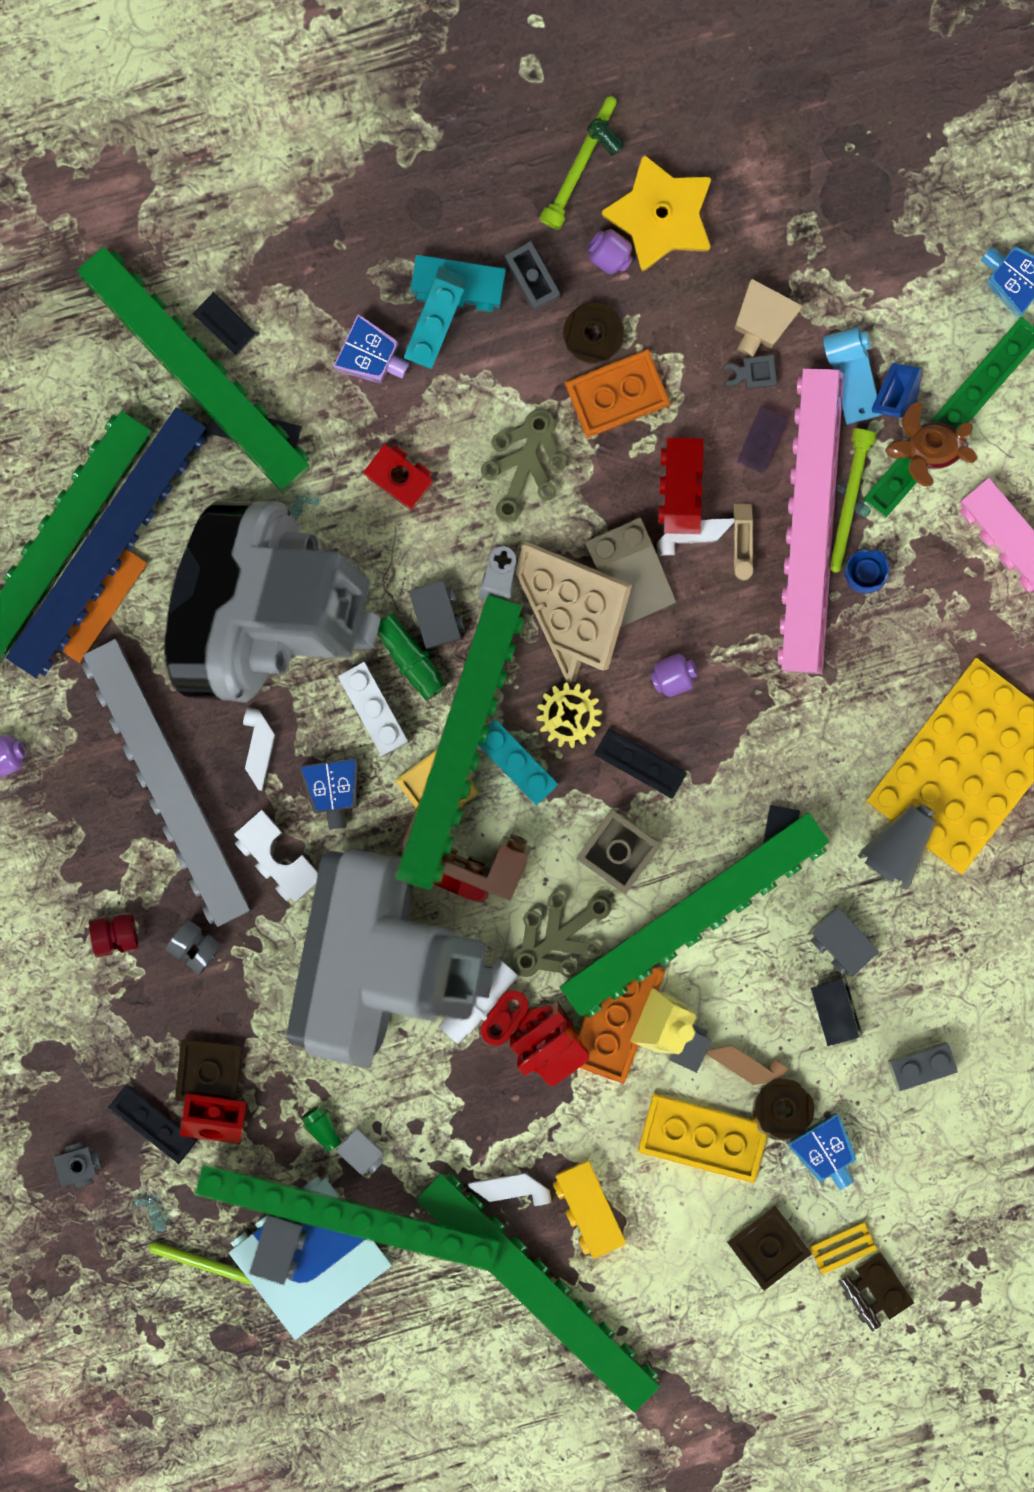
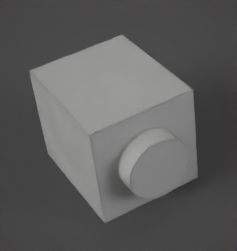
M359 1127L336 1150L362 1176L366 1171L373 1174L384 1162L380 1158L384 1151Z

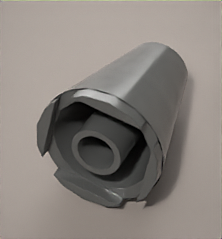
M919 803L918 806L911 804L862 848L858 857L860 859L867 857L865 861L867 866L892 883L895 879L902 881L903 883L900 885V888L907 890L912 884L937 822L933 818L935 812L922 803Z

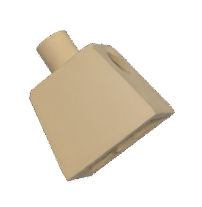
M752 279L734 328L736 331L744 334L737 349L750 357L754 356L760 343L772 349L797 317L802 305Z

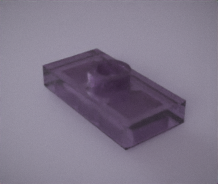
M760 406L736 463L764 474L788 418Z

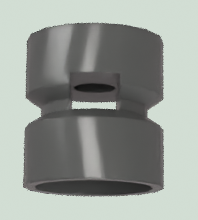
M187 919L172 938L165 951L178 960L184 958L186 966L200 975L217 954L222 943L210 934L203 936L202 928L190 919ZM194 945L200 949L199 952L192 950Z

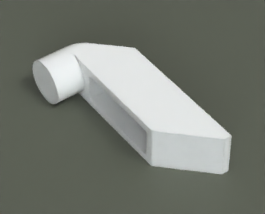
M734 519L701 520V535L665 533L656 543L657 556L675 555V543L717 542L734 523Z
M247 707L243 725L254 727L245 769L258 790L263 791L275 734L260 710Z
M527 1173L468 1183L472 1190L490 1202L532 1194L534 1206L552 1203L550 1190Z

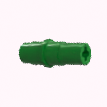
M394 613L381 619L377 636L400 668V675L406 676L425 701L432 699L443 691L447 684L430 660V653L428 651L424 652Z

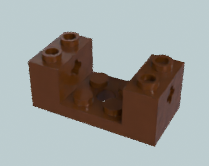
M418 806L397 855H403ZM511 834L510 837H506L503 835L490 868L485 867L486 862L479 858L469 856L466 859L456 855L458 851L452 847L448 855L442 854L440 864L445 865L444 874L511 901L529 859L531 846L526 845L528 841L520 836Z

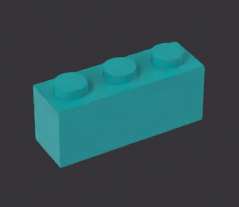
M416 255L410 291L411 295L416 296L417 301L425 302L440 266L467 277L465 289L457 307L463 308L465 303L476 305L475 309L483 312H493L494 308L500 309L506 269Z
M439 266L404 354L405 359L432 369L465 289L467 277Z
M495 719L488 725L490 727L485 743L478 742V746L537 806L558 784Z

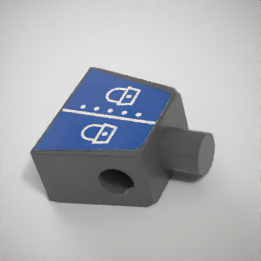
M357 758L300 766V772L313 813L327 812L329 830L346 828L345 810L357 808L359 766Z

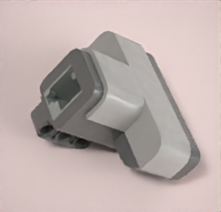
M349 849L345 853L327 851L321 859L287 1028L288 1042L293 1046L305 1048L311 1056L356 1067L371 1068L373 1056L383 1044L390 1012L430 1021H436L437 1016L466 1020L472 1015L477 997L489 998L495 968L483 966L485 946L482 942L453 936V930L408 921L414 886L395 879L401 858L358 849Z

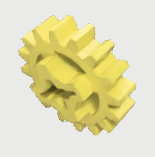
M564 683L562 691H559L556 686L552 687L554 695L551 697L548 694H544L543 698L547 701L546 705L538 704L537 707L539 710L544 711L543 715L536 717L537 721L545 723L540 732H550L549 742L554 740V738L559 739L558 747H562L564 742L568 741L570 747L574 748L576 740L585 745L586 739L584 736L589 735L594 738L596 734L591 729L592 726L600 727L601 725L599 721L595 720V716L601 715L602 710H594V705L599 700L597 698L592 700L588 698L591 692L589 689L584 693L579 692L580 684H576L574 690L569 689L568 683ZM565 696H576L584 702L578 705L568 702ZM555 701L559 708L557 716L549 720V710ZM561 703H564L565 707H568L570 711H577V715L574 716L577 728H574L573 724L568 720L562 721L561 717L564 715V707ZM589 711V723L583 730L580 720L582 715ZM561 726L568 728L573 736L562 735L555 731V729Z

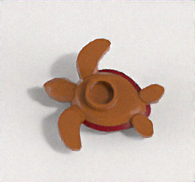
M916 402L906 410L902 418V426L909 437L908 440L899 439L891 442L886 447L885 452L891 458L908 457L910 460L908 469L911 476L920 485L931 487L934 480L927 469H942L954 464L960 458L968 463H973L977 460L975 451L968 448L966 438L971 435L973 425L971 423H964L957 430L941 423H927L921 426L920 414L923 404Z

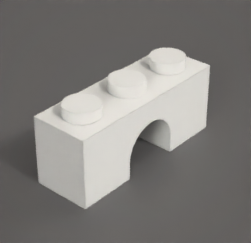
M365 662L338 676L382 757L409 743Z
M261 810L234 834L239 839L235 844L245 856L251 853L257 859L258 863L255 867L266 879L270 876L274 878L279 884L275 889L286 901L292 898L294 902H297L316 885L318 871L304 855L300 856L290 865H282L274 859L272 845L283 832Z

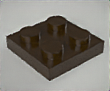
M181 1039L175 1100L185 1101L186 1094L237 1101L242 1045Z
M775 1205L727 1241L728 1245L764 1291L812 1255Z

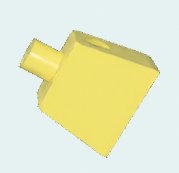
M652 988L630 1042L658 1053L680 1054L685 1043L691 1041L694 1037L693 1024L696 1014L678 999Z

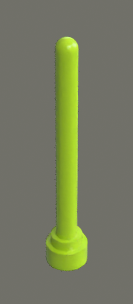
M608 96L605 99L554 203L549 204L548 208L543 209L539 220L545 225L557 230L561 229L566 219L564 217V208L617 104L615 97Z
M854 428L852 432L851 442H853L852 447L855 448L830 562V570L835 573L839 572L842 568L866 453L870 451L871 446L875 445L877 433L864 429Z
M152 1242L149 1245V1251L153 1254L252 1285L239 1268L162 1243Z

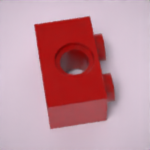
M384 444L364 470L363 475L410 511H413L434 483L429 477L432 472L419 462L415 466L405 459L408 454L398 446L393 444L390 448ZM397 468H404L409 473L408 479L403 483H396L391 478L392 472Z
M186 1094L180 1136L240 1144L246 1102Z

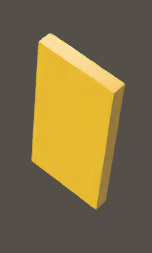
M653 1093L637 1152L755 1184L767 1135L759 1132L756 1122L752 1119Z

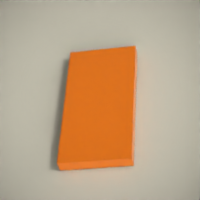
M125 548L118 557L123 562L113 577L107 573L101 582L106 587L96 602L90 598L84 607L88 611L86 617L79 627L73 623L67 632L71 639L62 652L80 664L84 659L83 655L89 652L148 565V563Z
M655 966L651 967L650 969L653 974L640 983L634 979L626 985L628 991L614 1001L609 997L600 1004L603 1006V1009L590 1018L586 1014L584 1015L577 1036L589 1052V1061L581 1066V1069L622 1084L625 1083L638 1048L637 1044L630 1042L652 988L659 990L666 970Z

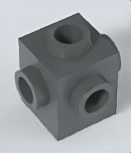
M82 1142L66 1146L65 1153L53 1157L61 1187L75 1183L76 1188L94 1183L92 1178L98 1176V1169L102 1168L98 1151H93L91 1145L83 1147ZM76 1160L82 1163V1169L76 1167Z

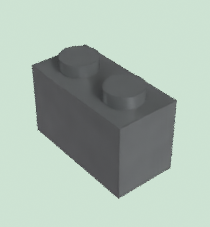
M531 241L504 256L506 265L533 313L560 300V292Z
M444 580L409 590L426 650L461 640L460 633L465 632L460 614L456 616L453 614L451 604L456 603L452 586L445 587Z
M835 907L809 931L814 936L810 941L822 954L826 950L834 958L831 964L842 976L848 973L853 977L879 953L875 946L839 907Z
M947 1042L888 1060L896 1088L899 1091L958 1073L949 1043Z
M268 1214L249 1274L282 1285L285 1284L287 1278L293 1279L298 1264L297 1261L293 1260L296 1249L302 1250L307 1232L302 1231L304 1223Z

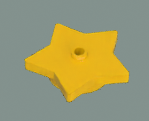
M642 157L633 190L602 211V216L632 237L641 271H646L672 250L706 252L710 250V243L699 212L711 179L709 177L673 178L648 157ZM664 208L668 211V215L660 218L657 216L656 210Z

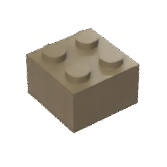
M611 809L576 859L626 894L661 844Z

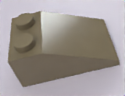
M641 518L585 542V548L595 570L632 585L621 627L676 603Z

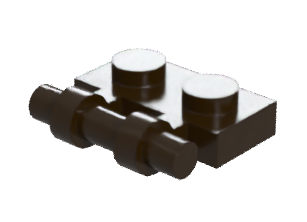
M880 1251L855 1267L861 1279L853 1283L849 1275L846 1274L838 1280L844 1289L843 1295L847 1300L852 1301L859 1312L857 1316L862 1323L866 1322L871 1331L881 1326V1323L875 1316L883 1310L890 1320L914 1304V1301ZM867 1287L876 1299V1302L870 1306L860 1293Z

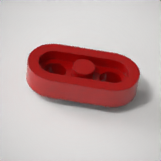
M510 990L500 997L488 1014L487 1019L482 1023L481 1035L485 1042L498 1046L504 1044L510 1038L528 1011V1000L523 993L517 990ZM512 999L519 1002V1008L516 1011L508 1009L507 1004ZM494 1024H498L502 1028V1032L498 1036H494L490 1032V1028Z

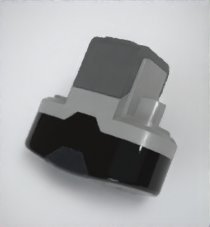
M221 499L213 502L201 513L194 526L178 566L170 596L164 639V656L167 672L174 688L187 698L247 702L256 696L264 685L269 673L283 674L287 671L291 655L350 658L354 649H373L381 618L376 614L364 611L371 581L344 556L334 551L319 550V542L316 535L300 533L292 513L283 503Z

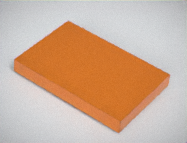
M649 349L564 382L586 439L671 405Z

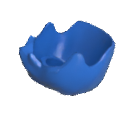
M860 549V551L853 553L844 567V577L850 589L859 594H872L880 590L886 583L890 572L886 558L887 553L880 552L877 549L872 552Z

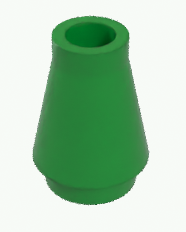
M318 1105L301 1117V1120L304 1122L303 1128L327 1152L335 1149L342 1143L328 1109L324 1110L321 1105Z

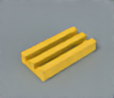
M861 1222L809 1246L822 1275L877 1251L865 1222ZM862 1231L864 1236L819 1255L818 1250ZM867 1242V1247L824 1266L823 1261Z

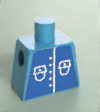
M991 246L980 260L994 271L986 284L1013 315L1019 319L1034 300V256L1014 246L1007 257H1005Z
M837 1113L830 1115L801 1135L786 1142L820 1182L831 1176L839 1190L848 1187L854 1182L846 1166L856 1161V1157Z

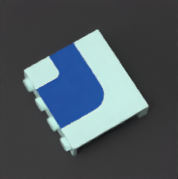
M317 1176L303 1187L340 1198L328 1182L329 1178L327 1176L322 1180ZM267 1215L255 1224L258 1229L248 1236L244 1232L233 1240L231 1244L234 1248L229 1251L230 1256L294 1340L298 1339L393 1264L387 1254H383L374 1241L304 1223L302 1231L307 1232L302 1250L296 1249L293 1260L298 1262L293 1279L287 1278L285 1284L282 1285L250 1275L249 1271Z

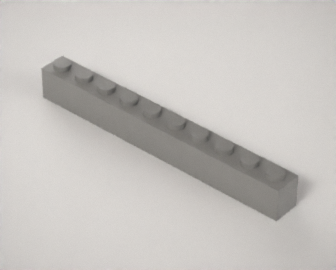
M114 639L84 654L83 657L86 662L82 663V667L89 680L95 679L99 687L95 693L102 707L108 705L113 715L108 718L116 734L121 732L126 742L122 745V748L128 760H135L139 771L135 772L142 788L148 786L153 796L148 800L156 815L162 814L166 822L162 829L169 842L175 841L179 852L175 853L182 869L188 868L193 879L189 880L196 897L202 895L207 905L202 909L210 924L215 922L216 926L220 927L252 911L119 641Z

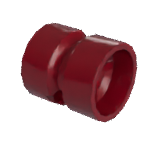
M132 912L114 915L112 920H109L107 917L89 919L90 938L96 958L113 955L116 949L121 953L138 950V937Z

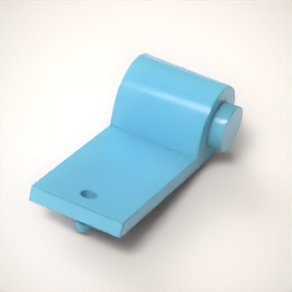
M855 327L823 336L824 348L829 363L833 366L834 370H840L844 374L842 407L846 424L849 425L882 416V414L872 412V406L878 395L867 349L871 348L867 331L862 332L860 327Z

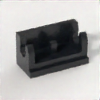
M846 977L811 987L827 1046L860 1038L863 1035Z

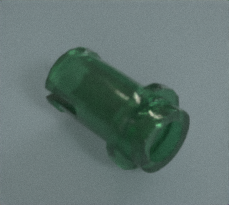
M596 118L589 124L587 128L589 137L594 140L596 139L608 151L610 156L616 155L622 150L624 141L610 129L609 122L606 119Z

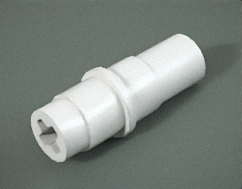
M497 959L491 966L495 969L489 998L477 997L470 1018L466 1020L445 1018L438 1026L455 1043L459 1044L482 1020L485 1021L487 1019L486 1015L496 1005L498 999L518 978V975L500 959Z

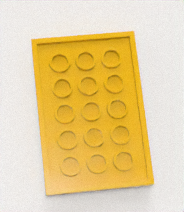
M974 658L865 802L891 822L911 804L918 806L919 803H922L935 812L933 818L937 822L926 849L960 875H963L1034 782V701L979 659Z

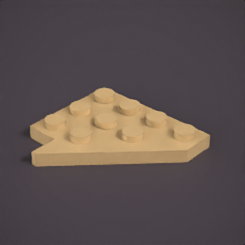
M532 543L522 544L515 573L568 683L576 682L581 662L602 671L609 669L632 585Z

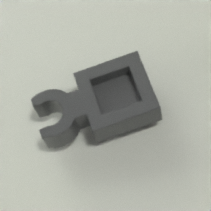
M774 355L743 358L744 367H739L733 363L723 366V371L731 370L736 375L734 380L725 381V387H735L740 381H746V389L777 386Z

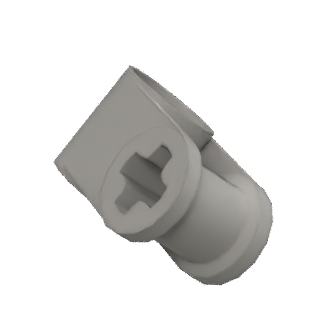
M500 546L491 552L481 585L480 600L486 601L487 596L491 595L510 601L514 583L513 576L517 563L516 554L511 548ZM502 551H506L507 557L511 558L512 562L511 564H505L504 568H499V562L495 561V556L501 555Z

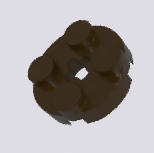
M597 302L584 304L571 312L565 321L563 338L567 350L576 359L588 364L609 361L620 349L624 336L622 323L615 311L609 306ZM592 325L598 326V332L602 333V337L596 338L595 341H590L589 336L585 334V330L591 329Z
M777 1079L758 1091L753 1101L752 1111L759 1132L780 1141L794 1139L805 1132L814 1118V1102L810 1094H807L805 1089L801 1087L802 1085L790 1079ZM781 1102H785V1106L791 1108V1113L786 1114L785 1118L780 1117V1113L776 1112V1107H779Z

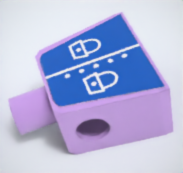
M357 315L333 367L335 371L382 383L387 372L403 379L410 362L395 356L399 347V343L362 316Z

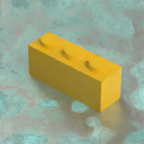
M589 1159L556 1173L557 1181L552 1184L559 1199L566 1198L570 1209L565 1210L571 1226L575 1227L578 1225L582 1237L577 1239L584 1254L591 1253L594 1260L627 1245Z

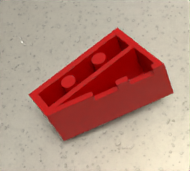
M667 438V448H661L660 466H666V476H660L659 494L665 495V505H659L658 523H664V533L701 535L704 439Z

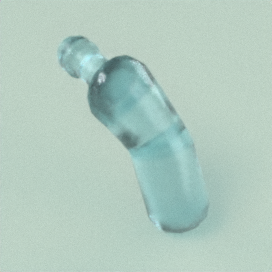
M842 485L837 486V491L843 493L845 498L846 488ZM857 496L854 511L865 518L870 514L871 510Z
M305 494L300 495L290 508L295 521L301 515L304 503L317 506L319 505V499L305 497Z
M149 1198V1201L134 1200L135 1207H149V1219L157 1233L164 1232L166 1224L156 1202L152 1198Z

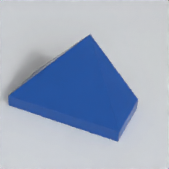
M892 363L872 406V412L902 418L906 410L918 400L921 368Z

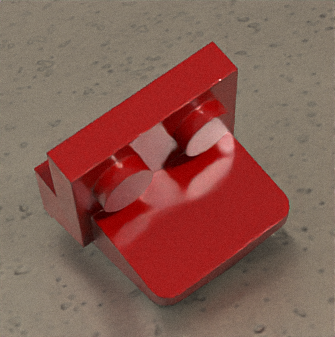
M558 1001L553 1004L548 1003L528 1008L516 1031L510 1036V1048L517 1055V1068L524 1076L532 1071L534 1073L537 1072L549 1086L557 1085L589 1061L588 1050L573 1030L572 1021Z

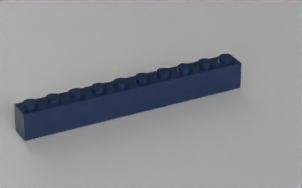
M176 407L7 655V660L34 678H37L39 674L44 677L54 664L50 657L56 648L61 652L71 639L67 632L73 623L79 627L88 614L84 607L90 598L96 602L106 587L101 582L107 573L113 577L123 562L118 557L124 548L130 551L140 537L135 534L141 523L145 526L149 524L157 512L152 509L157 499L165 500L173 488L169 482L174 474L182 475L190 463L186 457L193 448L198 451L207 438L203 434L206 429L204 425Z

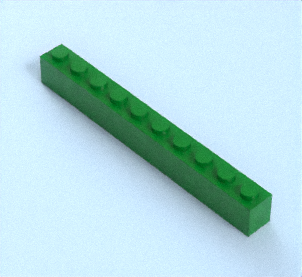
M103 246L77 269L80 279L282 494L287 492L310 471L309 464L307 463L310 458L299 446L294 449L286 441L289 436L278 424L273 427L266 418L269 415L259 403L256 402L252 405L245 397L248 394L245 388L237 380L232 383L225 376L228 371L216 358L211 361L206 356L205 352L207 349L197 337L191 340L184 332L187 329L184 323L176 315L171 318L163 310L166 307L164 302L155 293L150 296L143 287L146 284L136 272L129 274L123 267L125 261L115 250L109 252Z
M120 411L118 416L113 414L104 427L107 431L101 441L96 439L87 453L90 455V458L84 466L80 464L71 476V480L74 482L68 491L63 489L54 502V505L57 506L51 516L45 515L37 528L40 533L34 542L29 540L20 553L23 556L18 566L12 565L4 577L6 584L0 591V664L154 435L150 429L123 411Z
M488 595L396 873L395 879L427 890L431 889L434 881L439 883L445 865L440 864L443 853L449 854L454 837L449 836L452 825L457 827L463 812V809L458 808L461 797L467 798L472 781L467 780L469 770L476 771L481 756L480 753L476 752L478 742L485 743L490 726L484 724L487 715H494L498 699L493 696L496 687L502 689L507 672L503 671L502 668L505 660L511 662L516 647L515 644L511 643L513 634H520L525 619L519 616L522 609L521 605Z
M809 812L805 813L559 986L580 1017L586 1014L590 1018L603 1009V1006L600 1004L609 997L614 1001L628 991L626 985L636 979L640 983L653 974L650 969L659 962L664 966L676 958L678 954L675 951L684 944L687 948H690L703 938L700 933L708 927H711L714 931L726 923L728 920L725 916L734 909L737 913L746 909L752 904L750 898L758 892L764 896L778 886L775 880L784 874L787 879L802 869L800 863L810 857L814 861L827 852L824 846L830 843V841Z
M204 1163L201 1167L194 1194L488 1272L493 1271L500 1244V1239L209 1163Z
M441 1171L416 1197V1201L440 1224L500 1239L493 1271L490 1273L635 1413L660 1388L659 1382L656 1381L659 1375L647 1363L642 1367L634 1359L637 1354L625 1342L622 1345L618 1344L612 1338L616 1333L604 1321L598 1324L591 1317L594 1312L582 1300L576 1303L569 1296L572 1290L561 1279L555 1282L547 1274L550 1269L538 1257L533 1261L525 1253L528 1247L516 1236L511 1239L504 1232L507 1227L495 1215L489 1218L482 1211L485 1207L484 1204L476 1196L471 1194L468 1197L460 1190L463 1184L452 1173L446 1176Z

